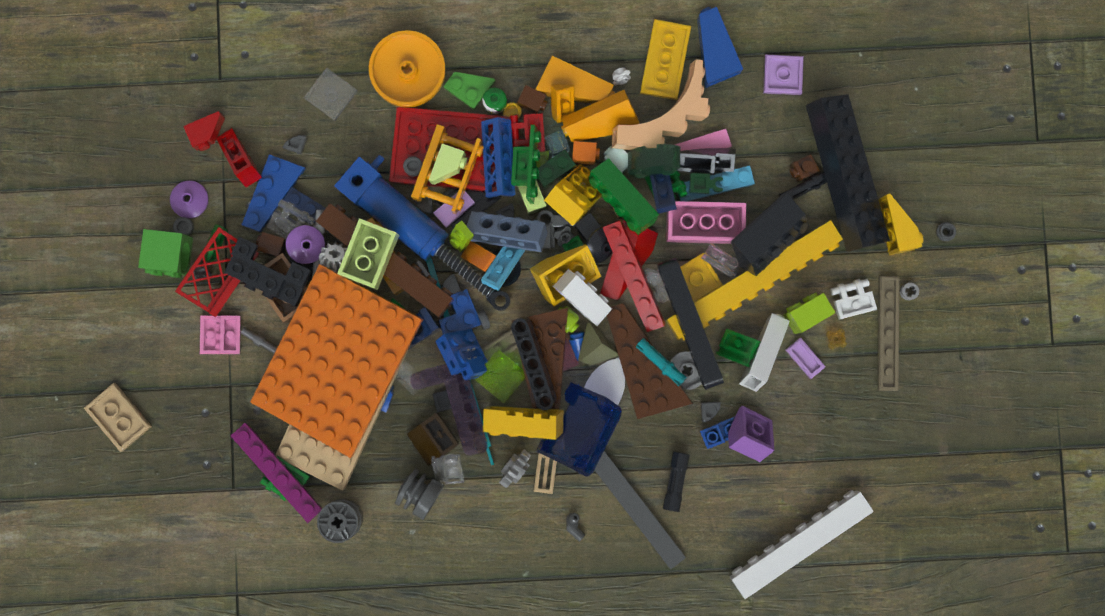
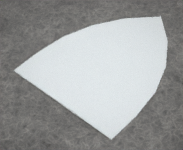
M612 359L600 365L592 372L583 390L618 406L625 388V375L620 359Z

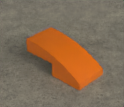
M470 241L460 257L486 272L496 255Z

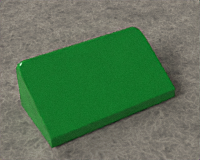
M215 224L208 241L210 240V238L212 237V235L218 227H220L226 232H228V229ZM221 233L215 239L217 247L222 246L226 237ZM207 251L204 255L205 261H215L217 257L216 251Z

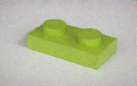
M460 221L456 224L448 238L450 239V244L461 252L466 249L474 235L463 221Z

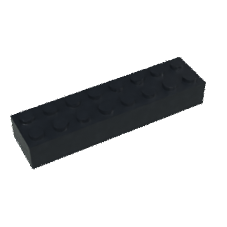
M849 94L824 97L805 105L846 252L889 242L888 231Z

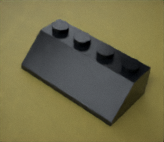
M786 192L783 193L731 241L740 267L757 276L788 246L792 245L801 234L806 232L809 228L806 214Z

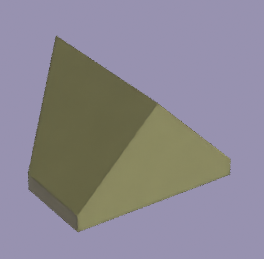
M587 323L578 360L591 366L619 356L617 350L600 329Z

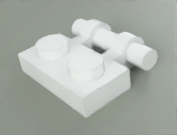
M856 279L852 283L845 285L841 283L837 287L830 288L832 296L839 294L841 298L840 300L833 301L839 320L877 310L872 291L865 293L863 287L869 286L868 279ZM856 290L857 295L848 297V291Z

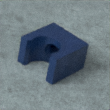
M426 307L419 310V313L416 314L423 319L421 323L423 331L420 334H415L408 350L441 330L432 313Z

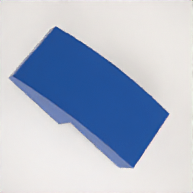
M735 416L700 431L707 449L729 440L728 432Z

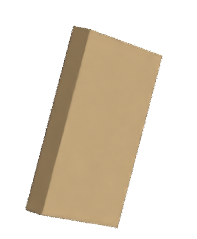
M116 383L111 384L84 407L86 412L120 452H123L152 427Z

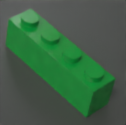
M609 158L591 170L588 178L591 186L602 194L603 199L607 203L612 205L616 214L627 222L630 230L635 231L639 235L656 222L659 214Z

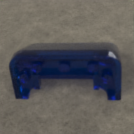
M571 382L565 391V401L570 405L563 417V433L556 440L542 439L536 452L588 477L595 470L621 417L622 410L620 406L607 397Z

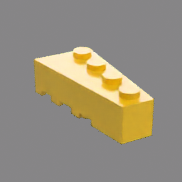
M487 406L484 408L483 432H489V435L492 436L507 434L510 437L526 436L529 438L556 440L563 433L564 410Z

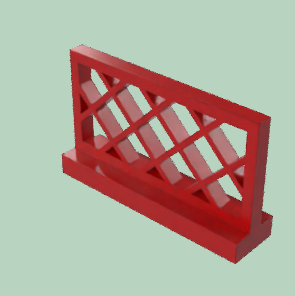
M218 227L175 292L216 318L240 282V280L222 273L220 263L230 261L231 258L220 260L217 249L229 247L231 255V247L236 245L238 239ZM219 233L227 237L228 245L217 247L215 239ZM215 250L217 261L206 263L204 257L206 252ZM256 251V253H255V255H254L253 261L256 259V257H257L258 254H259L257 251ZM218 263L220 274L209 276L207 265ZM204 266L207 277L195 279L193 273L195 268ZM221 277L223 283L221 287L212 289L210 279ZM207 279L209 290L198 292L196 281ZM186 283H194L196 293L186 294L181 291ZM200 294H211L212 300L208 306L200 302Z

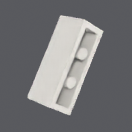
M568 269L553 287L584 317L598 326L612 310L607 304L609 301L602 294L598 296L595 293L597 289L589 282L586 284L584 282L585 277L578 271L573 273Z

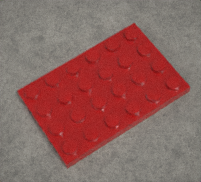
M397 107L389 182L408 185L416 184L418 176L411 177L406 174L403 168L404 161L409 157H417L423 164L437 124L445 127L448 136L475 145L477 138L482 141V121L497 117L510 119V117ZM493 124L488 125L490 135L493 131ZM445 143V145L463 150L467 163L469 162L472 152ZM492 143L491 146H490V153H491V154H492V152L494 151V144H493V143ZM483 152L481 157L477 156L466 190L485 191ZM493 162L492 165H491V172H492V173H493L494 170H495V163H494V162ZM460 169V172L452 176V178L462 181L466 170ZM428 180L427 186L459 189L443 182L434 185ZM495 181L492 184V192L497 191Z

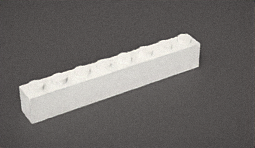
M853 490L843 495L844 499L839 502L834 501L828 505V510L813 515L811 517L812 521L797 526L794 533L791 535L788 533L779 539L780 542L775 546L772 544L763 550L765 553L759 557L755 555L747 561L748 564L743 568L739 566L734 569L729 577L744 599L748 598L874 512L862 493Z

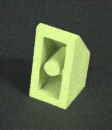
M442 144L429 178L430 183L435 185L458 174L461 168L464 169L467 162L465 152Z

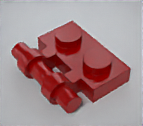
M543 113L523 114L524 122H518L517 114L510 115L513 148L525 145L529 147L531 125H535L538 131L541 132V142H538V149L540 152H545ZM521 128L525 130V139H519V129Z

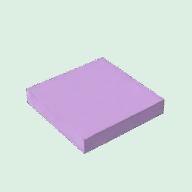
M765 55L763 93L801 95L804 56Z

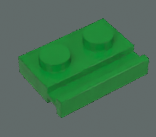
M726 329L719 345L720 349L718 352L716 351V354L750 368L749 363L751 359L753 360L760 341Z

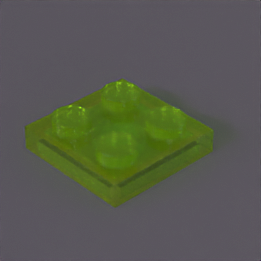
M498 349L485 364L488 371L480 377L474 378V380L502 403H505L525 379V374L521 367Z

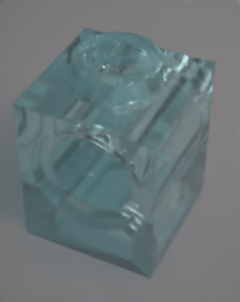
M563 130L545 137V144L551 158L563 150L569 152L570 147Z

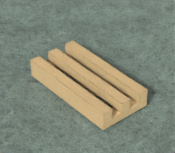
M538 453L534 492L553 494L558 455ZM546 458L542 488H538L541 460ZM550 458L553 459L550 489H546Z

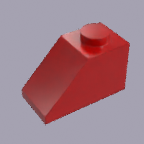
M217 111L183 126L194 149L204 151L216 142V138L225 120L224 115Z

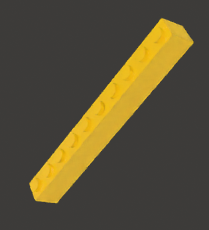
M830 220L792 243L757 276L746 271L695 302L694 305L703 328L710 325L708 321L713 318L717 321L726 316L725 311L731 308L734 311L742 306L741 301L746 298L750 301L757 297V292L761 289L767 291L775 286L774 281L787 279L791 276L789 272L796 269L798 272L805 268L807 261L811 259L816 261L823 257L822 252L828 249L831 252L840 246L838 243L843 238L833 222ZM673 315L666 322L677 340L682 338L684 341L685 339L676 315Z

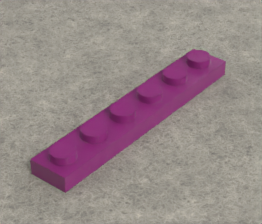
M244 423L231 435L233 440L307 523L320 513L323 508L248 423Z

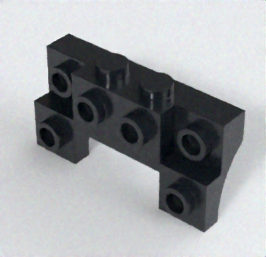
M239 237L231 253L233 256L224 273L244 282V287L254 292L256 288L263 291L262 295L271 300L273 297H276L297 307L311 270L292 262L285 276L253 261L259 246Z

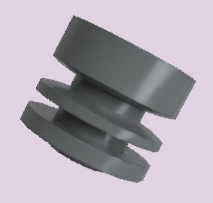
M415 468L401 485L395 504L399 506L404 499L407 500L403 509L406 510L411 504H414L415 507L412 514L424 520L438 498L444 484L433 478L426 485L424 482L427 474L424 473L418 480L416 478L420 470Z
M337 499L325 505L317 518V528L320 534L326 540L333 543H343L349 540L361 529L363 523V513L360 507L349 499ZM337 518H338L339 520L342 519V520H343V523H341L340 525H339V523H336V524H335V520H336Z

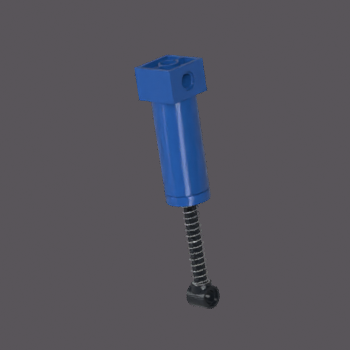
M378 155L371 164L358 157L334 185L343 195L367 212L384 228L399 234L398 239L421 259L427 261L432 256H439V259L446 262L447 266L458 272L466 279V282H469L470 285L478 289V292L485 295L486 301L494 309L505 311L509 308L511 302L509 295L500 289L497 291L483 284L481 281L482 276H479L478 273L474 272V269L472 270L470 266L468 267L466 263L462 262L451 250L444 246L448 233L384 180L377 170L384 161L381 155ZM363 180L362 184L357 186V182ZM503 296L506 298L504 306L496 305L495 300L497 297Z

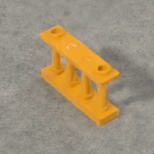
M437 124L412 192V199L421 202L422 198L425 197L453 206L451 211L457 215L458 210L461 211L465 200L462 198L477 156L481 157L484 149L481 139L477 138L475 145L448 136L445 127ZM445 143L472 152L469 162H466L464 168L466 171L462 181L452 177L441 181L459 188L455 199L428 190V187H426L441 144Z

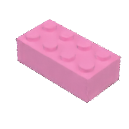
M675 201L677 209L667 212L666 242L731 244V241L746 228V203Z

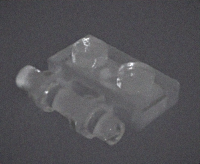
M281 199L278 206L283 208V212L281 213L276 210L267 228L287 239L288 234L294 228L304 225L305 222L312 225L315 218L309 216L307 211H301L294 207L295 204L290 201L286 202ZM290 213L298 217V220L295 221L290 218Z

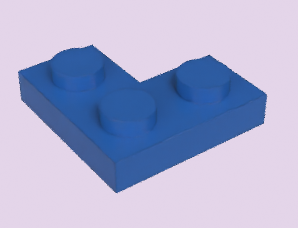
M467 289L451 296L454 299L451 305L455 314L438 321L443 334L475 328L481 325Z

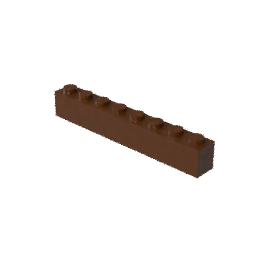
M330 203L316 222L348 246L358 219L354 216H351V218L347 217L344 214L346 212L345 209L338 204L333 206ZM399 251L396 254L393 252L384 275L441 318L454 301L451 297L453 293L445 287L441 290L436 286L437 281L430 275L427 277L423 276L421 268L414 263L410 266L405 262L407 258Z

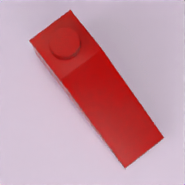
M232 128L216 138L235 176L246 188L262 178L255 163Z

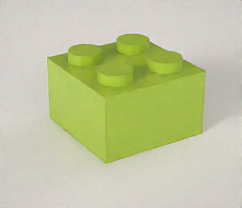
M815 292L803 298L802 304L798 302L786 308L787 312L783 316L790 321L789 326L793 333L798 334L835 314V311L824 293L817 294Z

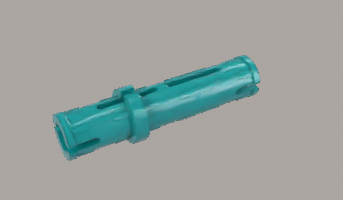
M645 338L637 344L636 348L662 371L664 376L667 375L678 387L685 381L687 377L675 367V364L668 361Z

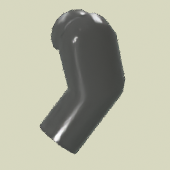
M570 513L566 518V530L580 542L585 536L578 528L580 517L577 513Z

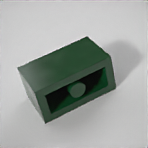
M563 150L538 168L539 178L537 181L546 190L576 168V164L566 150Z

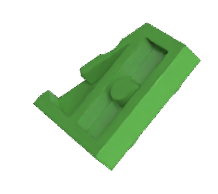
M454 72L443 87L464 104L475 110L482 101L485 91L491 88L496 80Z

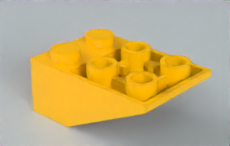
M582 164L557 183L544 200L572 226L602 197V194L593 188L588 180L590 170Z

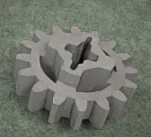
M525 449L518 456L514 453L501 470V473L504 475L499 483L505 488L512 482L517 483L530 466L527 461L530 459L531 454Z

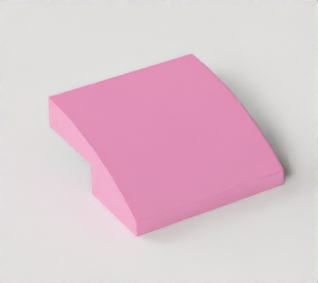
M220 315L216 316V318L214 316H200V354H240V316Z

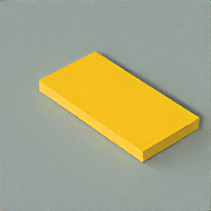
M654 19L640 94L677 101L691 26Z

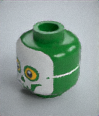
M494 87L489 88L483 94V106L487 112L496 115L504 111L507 106V97L503 90Z

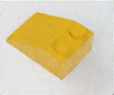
M887 194L878 199L890 239L889 242H886L889 255L904 253L922 247V233L919 232L918 227L893 196Z
M586 244L546 258L530 268L544 299L552 306H556L565 300L553 286L568 269L573 273L578 271L585 277L584 282L586 284L588 282L591 284L601 277Z

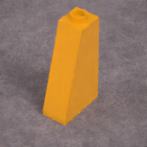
M554 56L551 57L536 87V90L546 94V97H551V85H573L574 101L589 104L615 94L613 84Z
M622 90L563 117L561 129L564 136H569L571 142L609 136L612 135L613 129L617 125H637L640 122L625 90Z

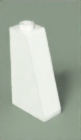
M772 313L767 318L758 338L760 345L753 360L751 359L749 363L750 368H745L739 382L740 385L757 392L767 382L790 322L784 316Z

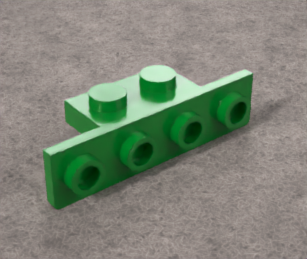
M531 125L529 147L513 148L511 184L513 186H527L526 199L530 204H534V200L538 195V189L535 184L536 179L539 178L537 161L540 160L538 142H541V132L538 131L535 125Z

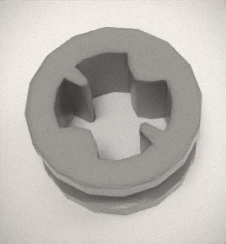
M914 283L904 284L900 288V296L905 300H913L919 295V288ZM911 287V291H914V294L907 296L905 289Z

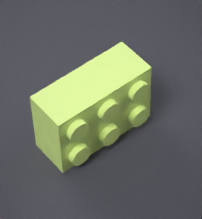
M359 218L337 274L378 290L399 234Z

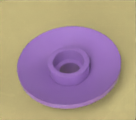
M195 181L179 183L174 187L170 195V204L173 211L177 215L189 219L200 216L206 210L209 200L206 189ZM189 195L190 200L185 202V196Z
M308 225L294 228L286 239L288 255L294 261L301 264H310L317 261L322 248H325V241L321 232ZM305 241H308L310 244L307 249L303 248Z

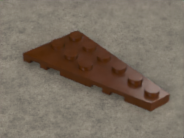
M625 303L612 306V310L607 314V318L637 419L693 404L681 385L678 387L667 375L664 376L662 371L636 348L643 338L650 344L651 342Z
M568 307L527 317L533 324L557 396L556 404L550 409L560 410ZM522 321L518 323V328L521 331L526 330V325ZM525 340V348L531 350L532 343L529 340ZM531 359V366L533 368H537L538 361L536 359ZM522 362L532 408H538ZM537 377V384L544 386V380L541 377ZM543 396V402L546 405H550V398Z

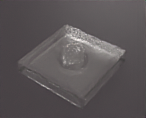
M326 68L304 96V99L336 121L358 91Z

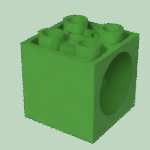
M143 229L138 268L144 269L145 273L163 276L164 273L166 276L182 278V275H186L189 271L193 238L183 233Z

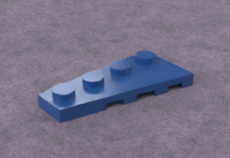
M269 154L261 174L262 178L258 181L242 226L262 232L274 215L277 207L282 203L291 187H294L297 179L306 168Z

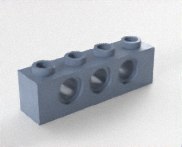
M472 211L467 223L468 229L474 235L471 241L542 252L547 236L545 223L539 220L531 221L520 217L512 218L501 214L493 215Z

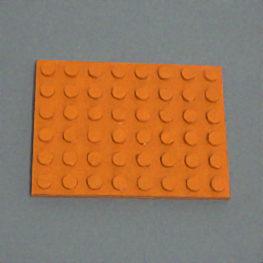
M319 264L250 402L352 458L423 319L354 281L338 275L337 272Z

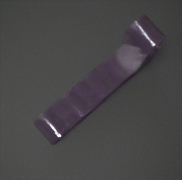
M446 364L413 373L410 377V383L417 390L445 383L464 453L469 456L484 453L488 445L470 380L465 381L461 372L451 375Z

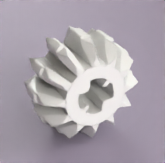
M335 242L332 246L328 243L327 248H322L319 254L320 264L338 272L347 250L344 243L338 245Z

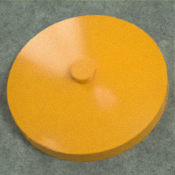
M398 31L386 36L376 45L370 57L369 76L372 85L384 100L396 106L415 107L428 102L439 92L445 79L446 67L440 48L431 38L416 31Z

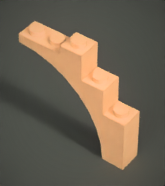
M696 59L689 65L688 78L684 90L675 105L667 113L647 123L617 125L612 133V148L657 153L664 146L665 139L662 135L680 137L687 130L686 120L702 121L707 118L710 113L708 98H701L704 93V86L702 85V78L705 74L703 60Z

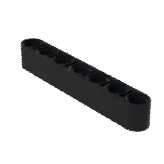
M673 258L657 264L659 274L704 389L707 390L723 384V377L677 259Z

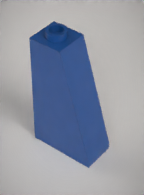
M707 7L701 10L697 18L701 60H703V67L705 68L704 85L707 88L741 74L743 67L718 8L711 9V7Z

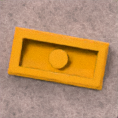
M551 85L552 118L557 123L563 122V117L574 112L573 85Z

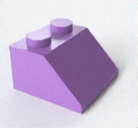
M741 406L728 432L729 448L761 462L775 451L772 420Z

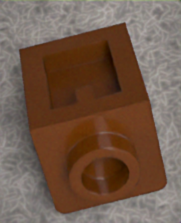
M811 154L789 165L791 176L797 179L798 182L820 171Z

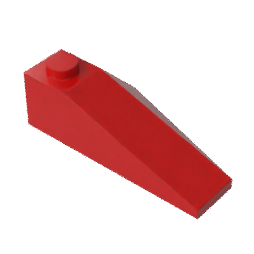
M623 220L624 227L642 267L653 252L658 233L647 228L637 235L635 231L629 229L627 222ZM612 253L600 294L618 301L626 290L627 284Z

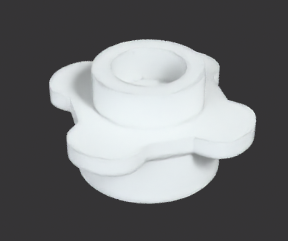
M626 68L615 70L612 74L613 84L623 85L631 79L629 75L631 73L630 70H626Z

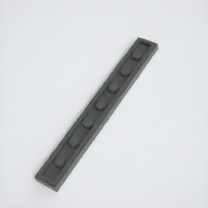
M592 434L576 445L668 567L672 569L686 558Z

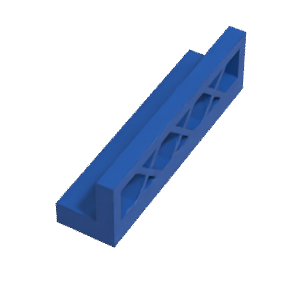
M497 117L482 121L486 197L516 195L515 186L511 184L513 163L511 120ZM493 124V131L490 135L488 125ZM493 143V144H494V151H493L492 154H491V153H490V146H491V144ZM494 162V163H495V170H494V172L492 173V172H491V165H492V163ZM495 181L497 191L492 192V184Z

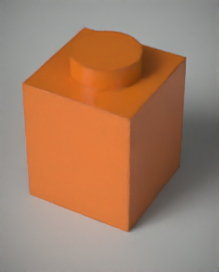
M574 141L573 162L575 164L595 165V160H599L600 148H596L597 143Z

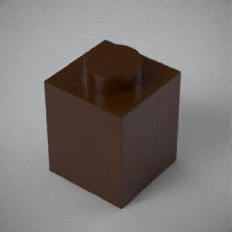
M525 85L517 103L521 108L531 113H540V111L544 112L548 101H546V94Z
M262 232L261 236L259 235L256 240V245L259 246L257 251L277 257L285 252L286 239Z

